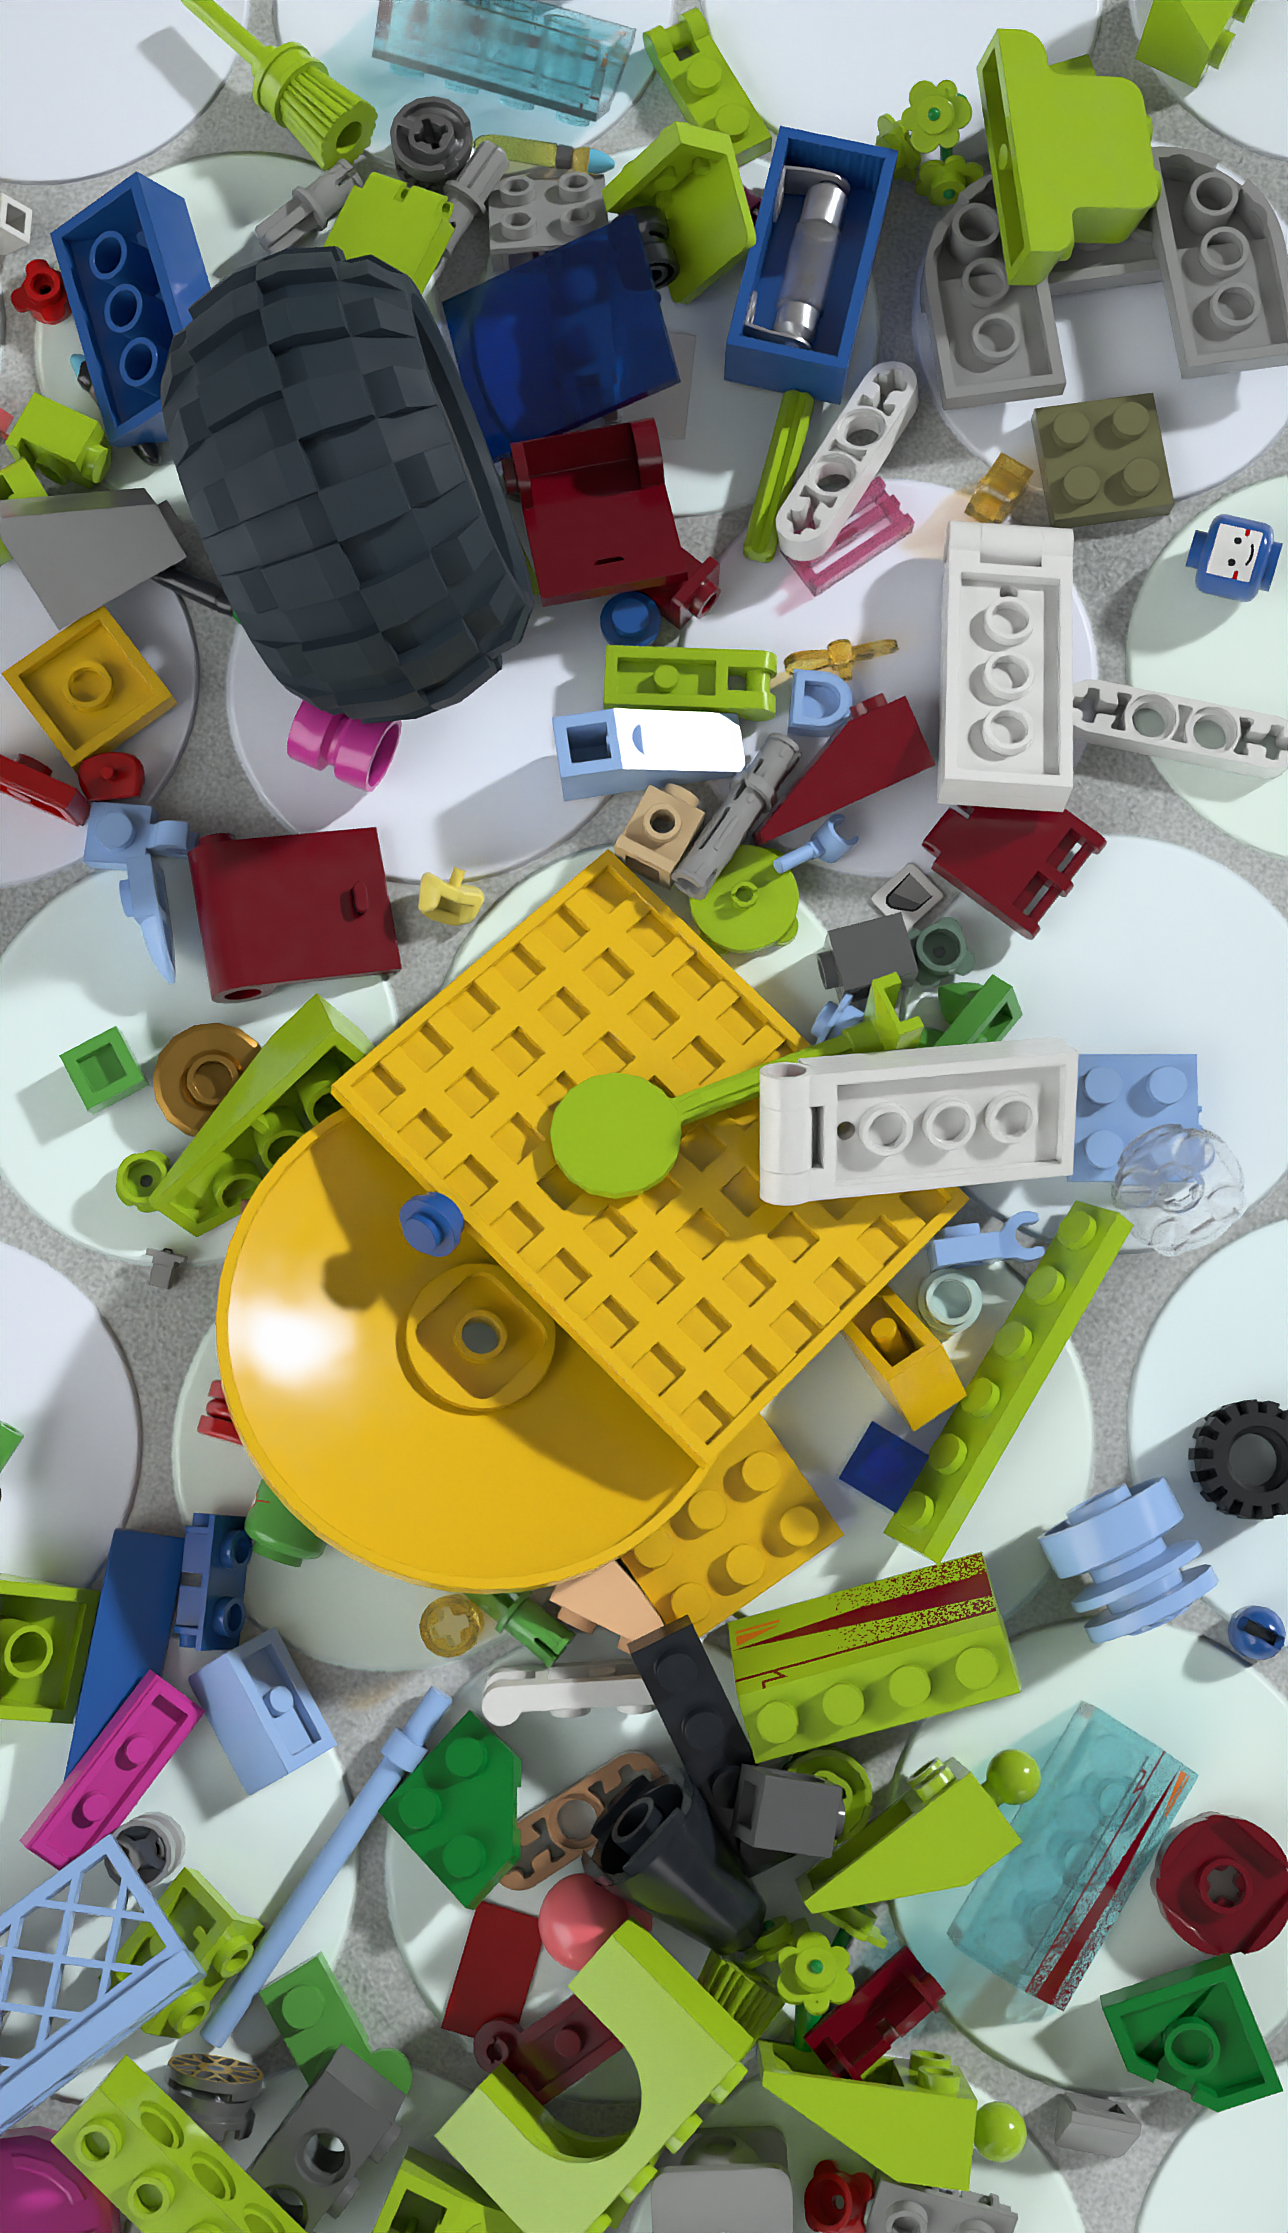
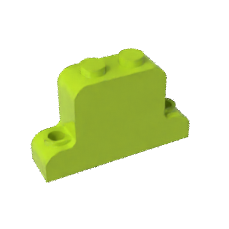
M997 28L976 67L1008 285L1034 286L1042 283L1047 278L1058 261H1067L1070 258L1074 243L1117 244L1127 240L1148 210L1157 205L1161 195L1162 180L1160 172L1154 166L1151 148L1153 135L1152 120L1150 116L1146 115L1144 99L1140 89L1132 81L1123 77L1057 74L1050 69L1045 47L1037 36L1027 30Z

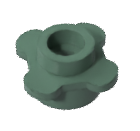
M944 917L938 923L929 925L923 931L913 929L908 932L919 971L916 980L923 987L934 988L939 985L941 979L953 974L960 976L968 975L975 965V956L972 952L967 951L966 940L961 933L962 926L956 919ZM940 947L944 950L945 955L937 958L933 954V949Z

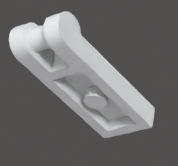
M633 1659L554 1663L550 1668L544 1664L497 1667L488 1674L485 1680L481 1707L487 1721L496 1726L512 1724L518 1719L521 1712L551 1710V1715L558 1718H577L589 1714L591 1708L617 1707L619 1712L625 1714H645L656 1710Z

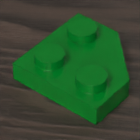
M468 1710L378 1810L381 1816L467 1909L475 1910L521 1858V1829L517 1828V1788H521L522 1759L478 1713Z
M1229 1952L1100 1995L1102 2010L1128 2072L1154 2083L1155 2079H1159L1189 2093L1193 2102L1217 2113L1284 2091Z

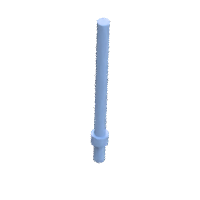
M431 1686L403 1729L395 1727L380 1751L384 1755L383 1759L253 1951L249 1962L239 1972L201 2029L200 2035L209 2044L222 2048L379 1813L380 1807L387 1801L405 1772L412 1773L427 1753L428 1748L425 1742L453 1702V1699L440 1689Z

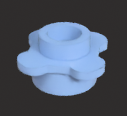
M847 992L839 1005L828 1001L810 1032L818 1037L816 1044L840 1036L842 1029L862 1022L864 1013L850 1004L853 999L852 994Z

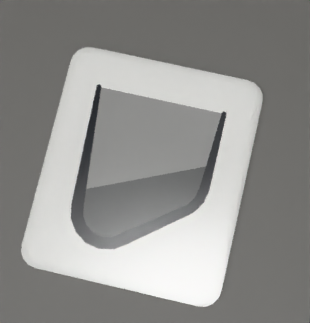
M908 863L872 896L871 900L886 916L901 912L906 930H909L943 898V893L913 863Z

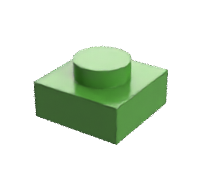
M117 1026L59 1055L87 1111L93 1115L150 1085L123 1032Z

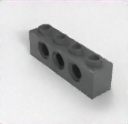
M341 2043L245 2172L307 2233H315L313 2229L325 2213L336 2220L350 2203L362 2183L354 2175L365 2160L369 2158L375 2164H379L395 2143L403 2129L395 2121V2118L406 2094ZM328 2133L334 2135L341 2141L344 2150L332 2151L327 2149L319 2141L317 2134ZM283 2188L293 2191L300 2198L302 2205L286 2203L281 2199L276 2189Z

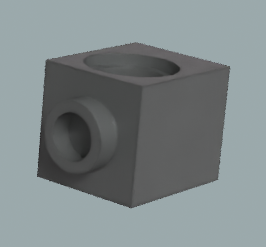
M901 912L829 930L823 945L824 952L816 954L825 990L835 988L839 1003L847 992L853 995L851 1002L868 998L872 980L893 972H897L902 982L900 990L912 987L919 973Z
M742 1764L730 1834L756 1848L831 1859L834 1840L838 1839L841 1835L845 1822V1805L841 1798L843 1787L817 1775Z

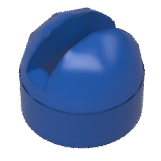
M1255 1605L1245 1606L1236 1611L1231 1617L1228 1624V1638L1232 1647L1240 1655L1254 1660H1267L1278 1654L1284 1646L1286 1636L1284 1624L1281 1618L1271 1609ZM1248 1620L1274 1633L1271 1644L1243 1631Z

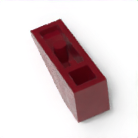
M880 693L850 707L849 710L853 719L834 731L752 833L751 836L755 845L759 846L935 766L936 764L906 695L887 703L884 694Z

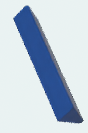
M116 1528L114 1530L64 1781L149 1669L162 1678L183 1573L181 1571L185 1538L128 1528Z

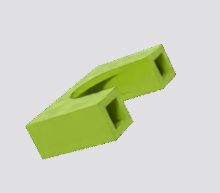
M632 1915L611 1935L567 1987L620 2040L631 2055L638 2071L642 2091L641 2110L637 2124L623 2133L605 2137L589 2136L573 2131L557 2121L501 2062L435 2135L436 2139L524 2233H603L612 2222V2219L605 2212L606 2208L618 2195L629 2205L657 2172L656 2168L649 2162L663 2145L674 2155L702 2123L703 2120L694 2112L709 2095L720 2104L748 2072L746 2067L740 2062V2059L754 2039Z

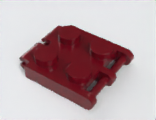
M957 805L969 815V818L967 819L949 807L921 844L926 851L936 857L931 867L934 872L1028 940H1033L1041 930L1038 922L1059 896L1066 897L1074 887L1071 881L1092 853L1100 854L1107 845V841L1100 833L1065 808L1063 812ZM1076 843L1081 845V848L1062 872L1058 871L1057 868ZM1043 886L1049 888L1028 916L1023 913Z

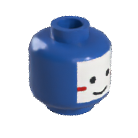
M1220 514L1213 519L1208 532L1195 530L1185 566L1197 569L1195 584L1199 591L1240 602H1249L1257 596L1259 590L1269 592L1283 543L1274 541V531L1267 523L1228 514Z

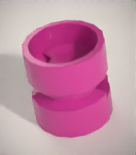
M303 700L289 732L287 754L291 759L318 771H322L328 765L334 767V774L338 780L367 793L372 792L385 776L393 760L401 735L402 722L399 720L362 724L360 719H351L345 713L331 715Z

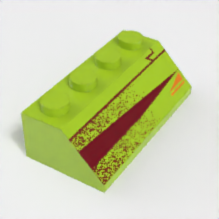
M982 1551L944 1561L939 1565L926 1566L728 1622L736 1694L756 1764L1021 1693L1022 1681Z

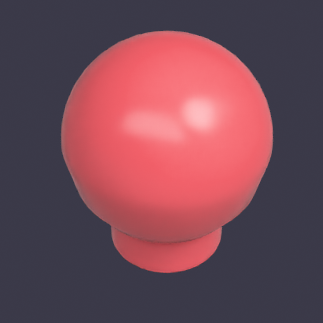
M574 1873L559 1880L548 1891L540 1908L538 1926L542 1943L550 1956L560 1965L580 1972L611 1935L631 1915L648 1932L652 1931L653 1920L652 1915L597 1885L586 1873Z

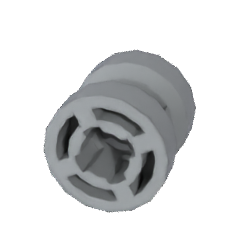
M146 1812L119 1826L112 1834L147 1888L157 1885L164 1878L172 1874L181 1864L185 1854V1836L181 1826L171 1816L161 1812ZM156 1842H157V1845H158V1847H159V1853H158V1854H157V1847H156V1844H155ZM106 1857L104 1865L108 1875L120 1886L122 1878L109 1858Z

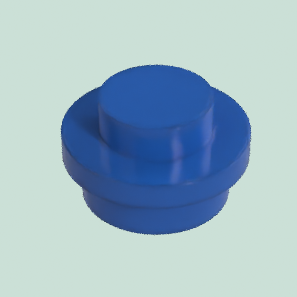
M633 591L623 592L610 598L604 605L600 615V628L604 639L609 645L651 646L660 633L661 615L655 602L648 596Z
M428 1192L425 1195L413 1196L401 1207L399 1216L403 1234L407 1242L414 1249L431 1256L443 1257L450 1254L458 1246L460 1234L464 1229V1218L458 1206L450 1198L438 1192Z

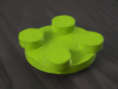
M740 845L726 867L723 868L705 899L699 900L689 897L691 915L700 931V938L719 956H725L730 952L754 953L771 946L788 945L795 939L799 926L796 917L799 904L798 886L791 870L781 874L775 870L773 861L783 856L780 851L754 845Z

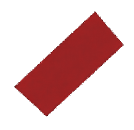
M484 1901L476 1907L441 2025L442 2029L475 2039L478 2030L487 2021L496 2017H508L519 2024L542 1946L538 1926L539 1918Z

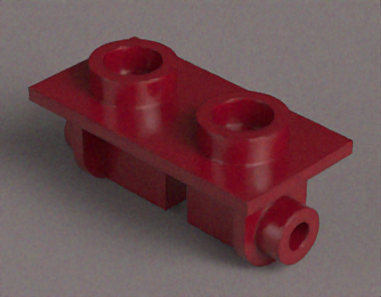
M905 1944L854 1990L848 2002L837 2005L811 2028L803 2038L833 2077L862 2081L863 2079L860 2076L891 2049L890 2045L900 2036L903 2038L931 2011L936 2014L941 2010L937 2003L946 1995V1992L936 1979L924 1969Z

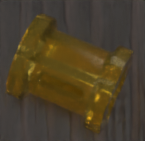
M460 1594L440 1597L430 1603L422 1613L419 1624L421 1639L426 1648L435 1655L446 1658L460 1656L477 1644L479 1635L485 1625L483 1612L473 1601L466 1599ZM449 1606L454 1616L465 1614L468 1618L469 1626L460 1631L461 1643L455 1644L450 1634L440 1636L437 1632L436 1624L445 1619L444 1607Z

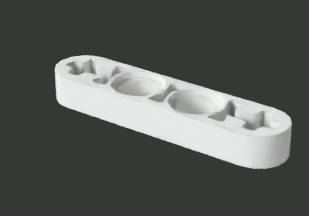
M883 362L874 366L865 375L781 506L776 517V529L779 546L789 558L798 561H809L824 555L845 525L916 412L919 404L917 377L910 366L903 362ZM881 394L888 395L883 403L884 413L881 411ZM861 429L872 430L879 435L873 443L866 446H855L847 442V438L851 433ZM833 474L844 475L850 480L845 488L836 492L823 491L818 487V483L823 478ZM812 507L816 509L814 512V516L812 513ZM813 517L815 530L806 528ZM794 529L803 530L800 535L794 534Z
M1084 679L1073 685V739L1080 742L1258 778H1275L1288 770V719L1097 679ZM1083 699L1094 701V711L1101 713L1096 715L1092 723L1083 721L1082 711L1077 708L1080 707ZM1118 704H1122L1126 708L1118 722L1119 730L1113 729L1111 725L1116 716H1113V713ZM1141 709L1157 711L1165 722V731L1156 737H1147L1140 734L1133 725V714ZM1202 721L1217 723L1225 733L1224 746L1218 749L1202 747L1194 737V725ZM1241 729H1245L1246 734L1242 738V742H1246V745L1239 754H1236L1233 750L1241 736ZM1266 735L1275 737V747L1284 750L1280 751L1274 760L1266 758V748L1257 745L1262 742Z

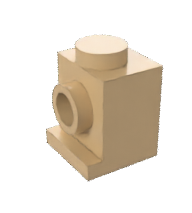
M667 783L663 791L648 785L623 834L619 835L614 844L615 855L632 872L671 890L675 882L671 879L673 871L677 869L683 858L687 856L704 828L705 812L696 808L699 803L698 798L690 791L675 784ZM656 818H660L674 825V827L667 833H658L652 829L651 823Z

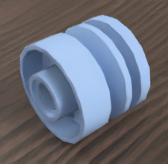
M1164 1476L1146 1480L1129 1488L1126 1484H1120L1099 1493L1068 1510L1065 1513L1068 1517L1067 1519L1056 1524L1037 1538L1057 1578H1072L1089 1573L1094 1581L1084 1588L1071 1601L1075 1612L1079 1613L1104 1605L1107 1606L1106 1609L1087 1621L1083 1627L1091 1643L1095 1644L1111 1641L1126 1635H1139L1173 1620L1188 1610L1194 1601L1213 1589L1219 1581L1211 1565L1203 1564L1181 1572L1179 1571V1568L1200 1555L1203 1549L1198 1540L1181 1541L1168 1546L1165 1545L1161 1536L1173 1529L1185 1515Z

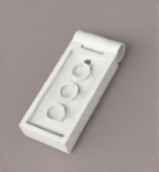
M951 520L948 522L944 544L943 566L945 572L942 578L937 788V803L1055 812L1064 811L1073 789V529Z
M1059 1036L800 1058L798 1063L778 1062L765 1065L760 1069V1199L773 1205L790 1206L817 1200L1073 1175L1079 1051Z

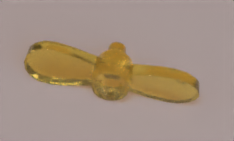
M838 639L829 643L827 649L794 652L784 659L783 664L786 673L789 675H793L794 669L817 671L831 666L832 670L839 671L840 678L847 682L853 679L851 667L855 665V661L885 656L898 651L899 648L895 639L879 640L852 646L848 639Z

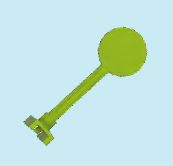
M893 972L872 980L862 1022L842 1029L840 1036L680 1096L669 1098L662 1089L639 1076L617 1072L592 1076L571 1088L555 1109L550 1129V1140L555 1162L570 1182L589 1194L614 1199L640 1195L662 1182L677 1162L682 1139L681 1127L683 1125L760 1097V1069L763 1066L778 1062L798 1063L800 1058L915 1049L919 1046L924 1025L919 1015L900 1022L894 1009L902 982L897 972Z

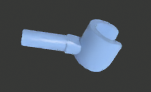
M833 814L812 834L810 841L806 842L804 846L773 861L774 868L781 874L810 859L819 858L827 863H835L858 842L859 837L855 836L851 840L839 837L835 829L846 817L843 814Z

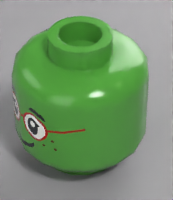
M262 1478L244 1525L246 1534L254 1540L251 1550L263 1557L292 1567H301L303 1559H316L320 1557L327 1543L299 1521L284 1506Z

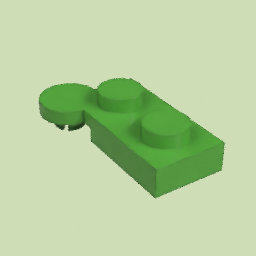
M322 1951L265 1985L258 1992L308 2086L342 2043L407 2096L413 2080V2070L410 2061L402 2052L394 2048L382 2047L372 2051L368 2044L369 2037Z

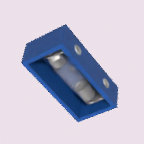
M780 126L754 228L756 244L749 248L726 341L724 380L781 393L794 389L799 392L809 393L814 400L836 405L841 404L891 195L898 150Z

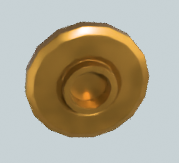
M221 1023L194 1025L173 1036L160 1052L153 1073L155 1100L167 1121L185 1135L195 1137L262 1049L260 1044L241 1029Z

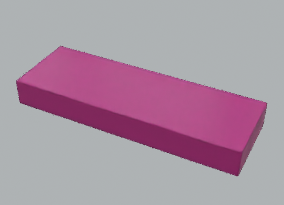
M149 1669L19 1841L26 1849L57 1870L63 1869L104 1837L116 1831L206 1711Z

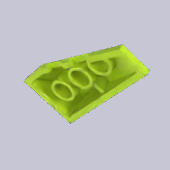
M316 993L269 1038L149 1196L150 1205L196 1238L240 1215L241 1199H250L257 1186L277 1160L302 1135L329 1115L343 1108L331 1095V1085L372 1051L375 1045L359 1027Z

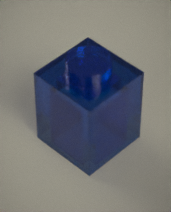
M870 1421L862 1428L833 1480L886 1513L896 1514L930 1455L874 1421Z

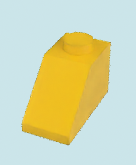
M887 1284L840 1331L880 1393L913 1432L967 1396L943 1345Z

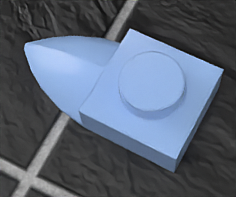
M151 854L125 858L128 879L120 880L119 882L123 910L127 917H134L141 926L146 947L159 973L168 984H174L176 977L175 949L164 871Z

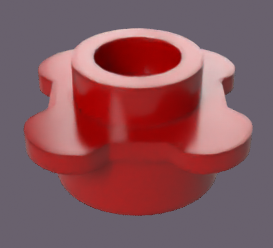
M44 259L30 261L26 265L25 271L27 276L21 287L11 293V302L18 312L25 313L29 311L33 318L43 324H59L72 313L61 272L50 268L48 262ZM44 288L51 289L49 293L41 295V291Z
M832 2159L820 2161L816 2165L813 2172L814 2177L808 2183L804 2193L805 2220L807 2225L814 2232L866 2233L867 2230L863 2221L867 2203L875 2196V2185L872 2178L865 2172H857L855 2174L845 2172ZM838 2195H841L844 2199L842 2209L837 2208L836 2197Z

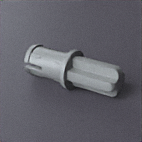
M488 140L479 144L455 181L448 180L443 187L445 196L448 197L447 201L454 204L453 213L448 222L455 228L442 254L444 258L451 256L453 248L474 217L481 218L486 212L484 202L509 167L506 152L500 146H496Z
M341 158L331 169L305 189L301 186L292 190L293 198L256 226L255 235L262 248L272 255L281 250L291 248L314 229L323 231L327 228V219L343 207L353 185L361 188L364 186L358 173L344 182L348 178L347 173L353 169L352 165Z

